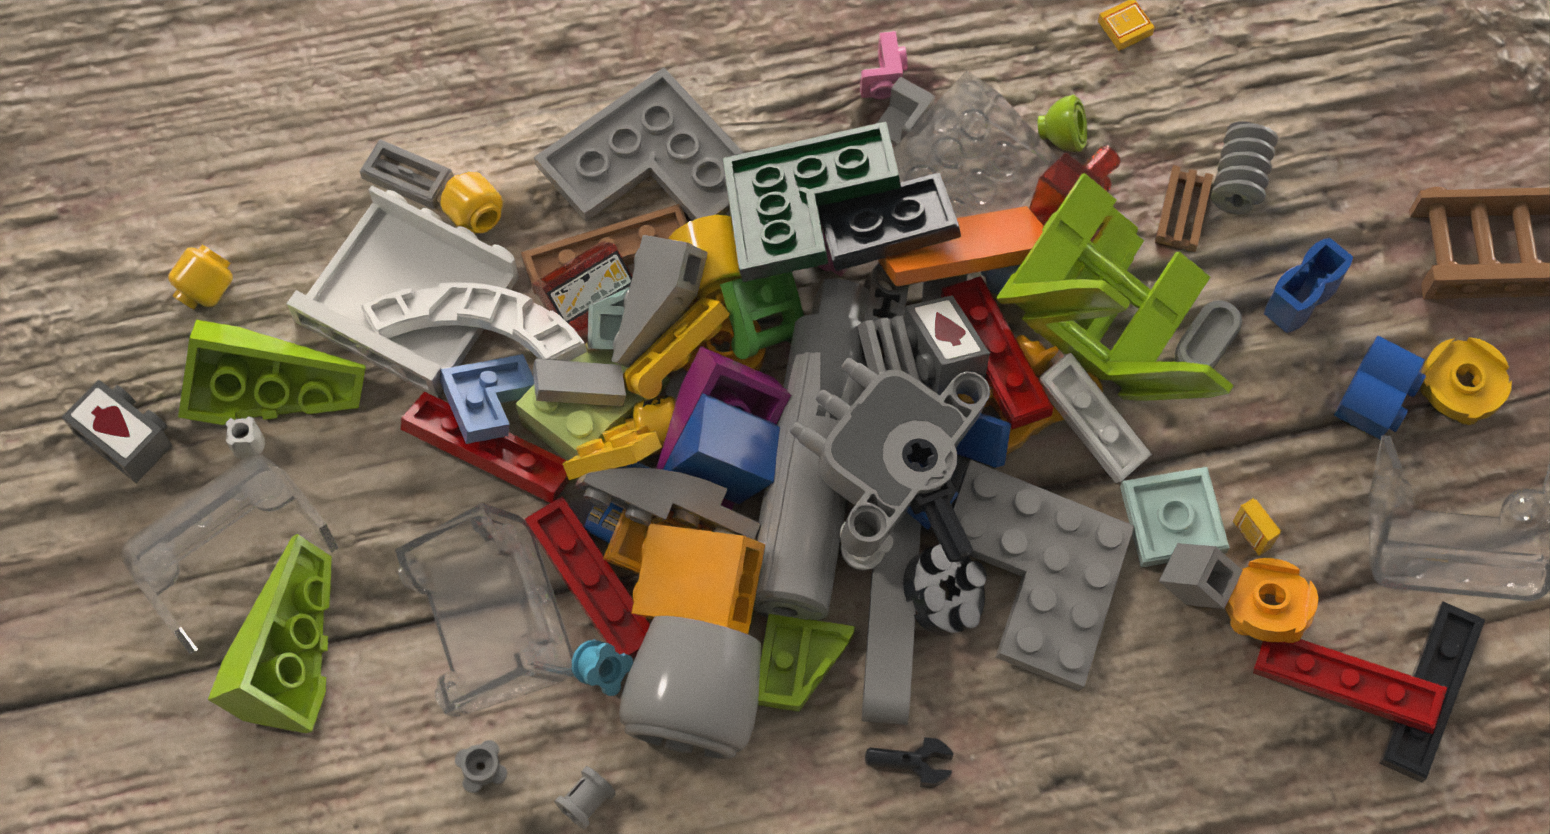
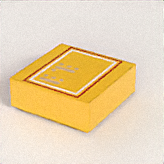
M1127 0L1100 13L1098 23L1118 51L1152 36L1155 29L1136 0Z
M1254 498L1242 504L1233 519V523L1259 556L1272 548L1281 533V530Z

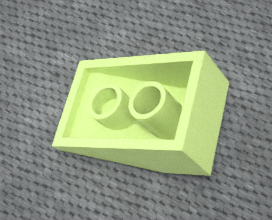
M588 342L585 344L587 352L570 360L574 362L620 365L612 362L613 349H588ZM621 365L622 373H624L628 367ZM667 376L662 380L661 392L670 381ZM533 385L516 403L521 425L566 460H569L578 455L576 449L578 446L598 438L604 440L602 434L604 431L625 424V419L633 418L635 403L647 398H643L625 389L626 398L623 406L536 401L535 386Z

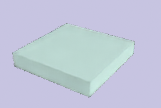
M1207 467L1122 481L1120 489L1129 523L1134 525L1132 535L1141 568L1168 563L1177 543L1216 546L1223 553L1228 552L1230 547Z

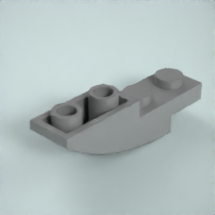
M651 468L607 469L587 473L579 477L575 485L585 491L583 496L585 499L603 507H609L610 503L626 509L625 517L645 526H649L651 521L658 523L666 520L669 511L674 512L672 516L674 520L686 526L697 528L698 524L714 530V532L743 535L751 539H755L761 525L752 519L721 506L727 488L679 472Z

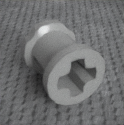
M588 766L581 771L582 778L566 796H558L554 801L556 806L582 829H586L590 824L588 818L605 799L611 800L616 795L613 787Z

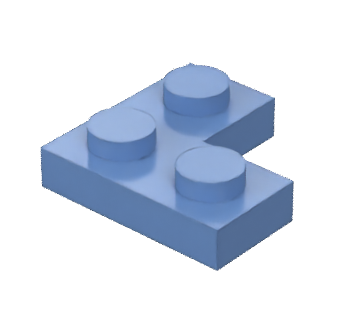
M523 354L440 370L441 386L466 444L508 436L510 424L501 403L521 399L534 385L532 372Z

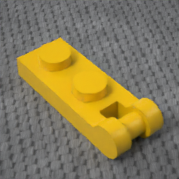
M702 297L625 370L623 373L625 389L647 399L658 396L662 389V380L671 371L682 368L690 360V353L701 342L710 340L721 330V323L730 315L722 303L706 297Z

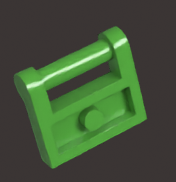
M792 272L742 282V278L720 284L727 311L730 313L729 318L734 332L731 346L736 357L747 359L755 356L760 349L784 341L792 343L795 322L804 316ZM778 312L782 313L783 321L781 325L760 332L755 331L753 320Z

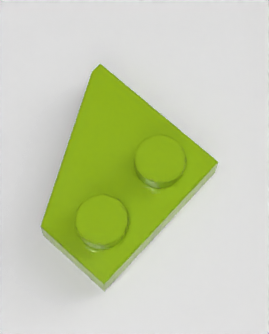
M768 614L760 662L758 705L800 711L853 639L855 626Z

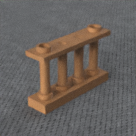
M1431 187L1426 190H1420L1409 210L1410 218L1429 217L1437 265L1431 266L1421 283L1423 299L1550 296V262L1543 263L1542 260L1538 259L1530 215H1550V187L1458 190ZM1512 215L1521 263L1501 264L1500 261L1496 260L1489 216ZM1471 216L1479 264L1459 265L1458 262L1454 261L1447 217Z

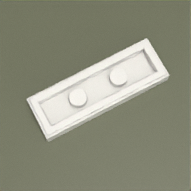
M1072 353L1063 356L1038 378L1050 402L1115 483L1124 480L1152 455Z

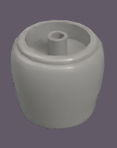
M655 616L628 673L621 696L619 717L620 722L625 725V733L635 739L658 746L663 738L667 739L665 748L691 754L695 745L705 748V756L717 759H731L735 757L736 753L743 750L749 743L755 724L759 697L761 643L754 637L724 626L683 617Z

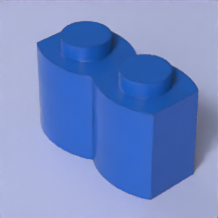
M1331 238L1315 243L1305 254L1301 265L1289 269L1280 277L1266 305L1264 315L1286 333L1299 329L1308 321L1317 305L1328 301L1336 293L1352 263L1353 256Z
M1377 335L1357 369L1334 416L1380 440L1388 430L1396 433L1408 412V409L1401 406L1406 395L1414 398L1426 377L1425 374L1419 372L1425 359Z

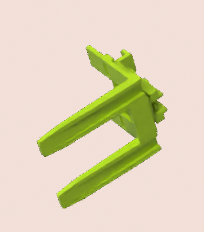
M1081 174L1058 210L1051 215L1043 227L1042 234L1016 273L1010 276L996 299L1002 304L1015 303L1026 313L1022 320L1037 334H1040L1052 345L1057 346L1062 354L1072 353L1086 372L1097 376L1099 380H1112L1121 387L1118 396L1123 400L1194 399L1229 394L1234 385L1209 365L1190 362L1156 361L1211 277L1184 254L1175 252L1152 289H1149L1127 271L1134 260L1135 254L1144 242L1137 235L1138 227L1113 207L1117 201L1116 198L1088 175ZM1097 229H1099L1100 231L1093 242L1090 241ZM1131 303L1138 310L1112 350H1109L1100 340L1118 313L1126 311Z

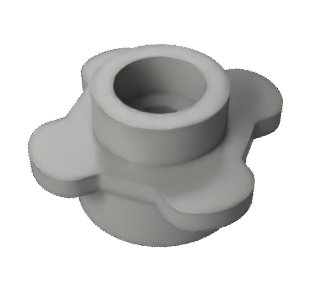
M484 741L482 744L462 749L456 754L455 763L462 769L464 775L462 784L466 791L477 793L484 785L492 782L501 784L505 781L507 769L500 764L497 756L500 749L494 741ZM484 763L485 769L480 771L477 769V765Z

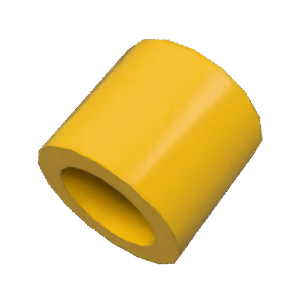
M729 215L701 217L679 227L668 239L688 242L708 252L698 294L688 308L690 309L702 297L720 301L726 307L720 284L741 278L732 218Z

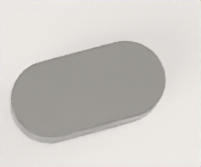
M1213 301L1205 305L1180 339L1175 350V361L1206 364L1214 369L1239 333L1242 325V317L1239 310L1226 301Z

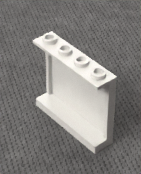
M372 185L369 188L373 202L307 295L296 290L287 302V306L295 323L438 398L443 391L440 383V370L460 366L484 329L461 325L436 326L413 330L388 339L372 330L360 305L378 297L412 287L414 291L439 288V283H477L511 290L519 279L515 258L502 246L494 244L491 247L481 242L473 232L465 227L458 226L454 228L444 223L441 217L427 208L419 210L409 205L397 192L392 190L384 192Z

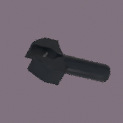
M924 737L923 746L914 752L870 747L865 752V763L868 766L912 770L920 778V787L935 788L951 777L952 770L931 769L926 763L927 760L931 757L952 760L954 754L941 740Z

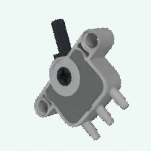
M847 358L842 364V370L847 372L850 378L866 389L852 406L826 390L819 392L816 401L824 406L826 411L840 420L829 434L827 440L800 422H795L790 429V434L797 438L799 443L819 456L818 470L822 480L830 488L855 505L841 532V542L844 549L856 557L873 555L897 526L910 506L914 515L925 512L948 561L959 562L973 553V548L950 503L956 493L950 479L957 466L956 447L977 421L990 396L988 382L981 375L966 371L958 374L943 393L938 395L916 378L901 370H888L877 375L862 363H857L852 358ZM957 394L970 396L974 404L962 402ZM865 524L869 526L875 536L864 537L855 530L854 525Z

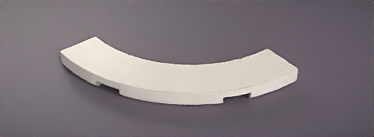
M439 283V288L414 291L412 287L378 297L360 305L372 330L388 339L427 327L461 325L483 328L503 334L522 344L538 359L570 361L587 352L584 341L574 328L553 310L548 311L546 308L534 303L532 298L492 285Z

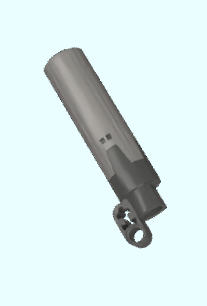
M880 263L874 267L863 286L849 280L825 279L814 296L811 315L802 316L795 322L784 381V388L791 394V397L777 422L780 432L774 483L767 486L764 490L758 522L761 525L755 539L765 544L753 609L767 618L768 614L819 621L828 616L841 540L840 529L844 522L847 499L830 488L822 480L818 470L819 456L799 443L798 439L790 434V429L795 422H800L827 440L829 434L840 420L826 411L824 406L816 401L819 392L826 390L852 406L866 389L850 378L847 372L842 370V364L847 358H852L857 363H862L868 368L857 326L867 320H873V322L879 320L876 317L879 311H883L880 319H892L895 316L902 315L904 319L909 285L895 286ZM879 281L888 283L892 290L883 288ZM878 331L876 332V335L879 342L880 348H882L883 346Z

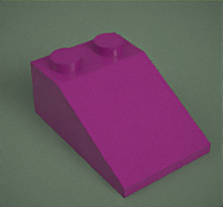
M700 347L681 384L657 469L663 470L702 393L777 424L791 394L774 377L704 347ZM723 498L721 506L732 510L735 503Z

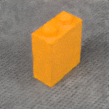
M649 524L648 534L642 545L643 559L639 579L633 589L634 604L632 613L652 620L655 616L683 617L724 626L748 634L765 544L743 535Z

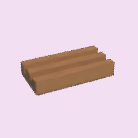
M1173 165L1155 243L1196 252L1213 174L1205 173L1203 177L1196 175V170L1189 169L1188 173L1180 171L1181 167ZM1179 182L1185 184L1174 236L1166 235L1177 183ZM1196 186L1200 187L1201 190L1190 239L1187 240L1183 239L1182 236L1193 188Z

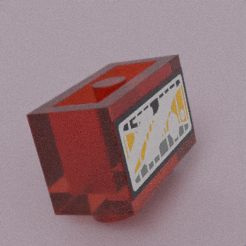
M601 241L532 283V286L544 307L548 311L553 310L578 332L588 327L589 305L630 287L632 274L616 245Z

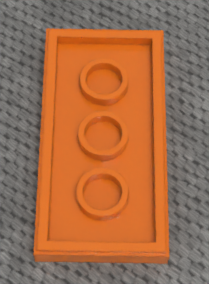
M1027 206L957 218L961 232L960 238L879 259L878 262L895 286L1020 265L1042 234L1044 226Z

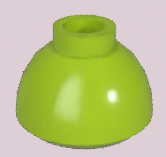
M1073 94L1059 99L1050 107L1046 115L1038 117V133L1041 140L1049 139L1056 147L1069 152H1081L1086 146L1087 119L1082 101Z

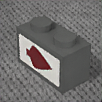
M953 295L905 306L904 323L919 375L924 381H928L935 393L941 395L958 374L966 371L975 372L985 379L990 353Z
M98 379L62 416V419L75 436L133 482L137 483L173 446L164 433L167 425L152 411L147 410L142 414L134 407L136 401L123 388L116 385L111 389Z

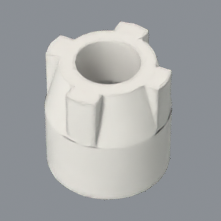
M248 416L246 419L236 420L230 418L226 422V442L237 458L251 460L262 453L265 447V438L252 417ZM249 432L246 437L238 439L239 435Z

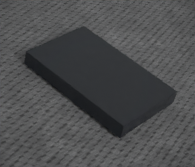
M940 172L901 182V188L818 206L821 225L835 271L961 237L960 227Z

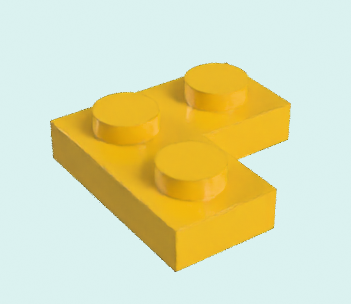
M627 423L604 431L602 433L604 440L598 438L576 448L578 455L562 464L568 479L571 480L587 473L615 469L637 463L662 447L656 431L649 432L647 425L629 430Z

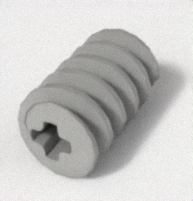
M1247 121L1234 122L1227 127L1224 146L1220 154L1221 159L1217 168L1218 173L1214 181L1215 187L1211 194L1212 202L1218 208L1233 214H1245L1252 211L1253 205L1264 202L1266 197L1264 189L1267 188L1269 183L1267 175L1270 174L1272 169L1270 161L1275 156L1274 146L1278 142L1277 133L1271 128Z

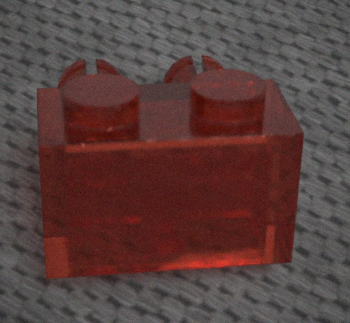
M1104 145L1082 165L1065 152L1039 177L1029 207L1030 211L1045 226L1051 215L1058 210L1081 174L1088 175L1109 192L1112 183L1108 175L1120 166L1121 160L1114 149Z

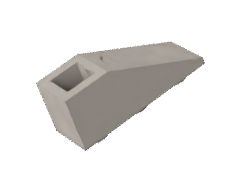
M647 235L642 236L640 248L634 257L635 268L630 288L624 297V313L620 329L613 342L614 353L612 362L629 367L680 318L698 294L708 252L688 242Z

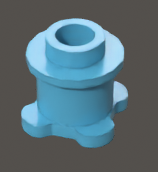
M595 639L587 640L577 648L573 655L572 671L574 677L580 682L591 686L598 685L602 688L604 694L614 696L619 693L621 689L620 683L625 674L630 671L633 659L625 653L619 654L615 652V647L612 644Z

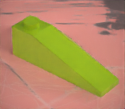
M196 319L189 337L178 418L225 425L230 418L236 420L246 419L250 416L252 418L262 417L265 420L278 418L280 414L296 412L314 414L359 408L366 365L245 328Z
M299 534L292 536L222 661L208 697L210 702L244 722L301 733L312 732L326 693V677L321 676L322 653L328 651V636L323 635L324 610L330 607L332 556Z

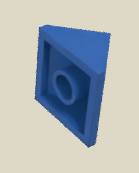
M702 393L663 470L687 474L727 488L724 498L741 504L774 483L780 427L775 423Z

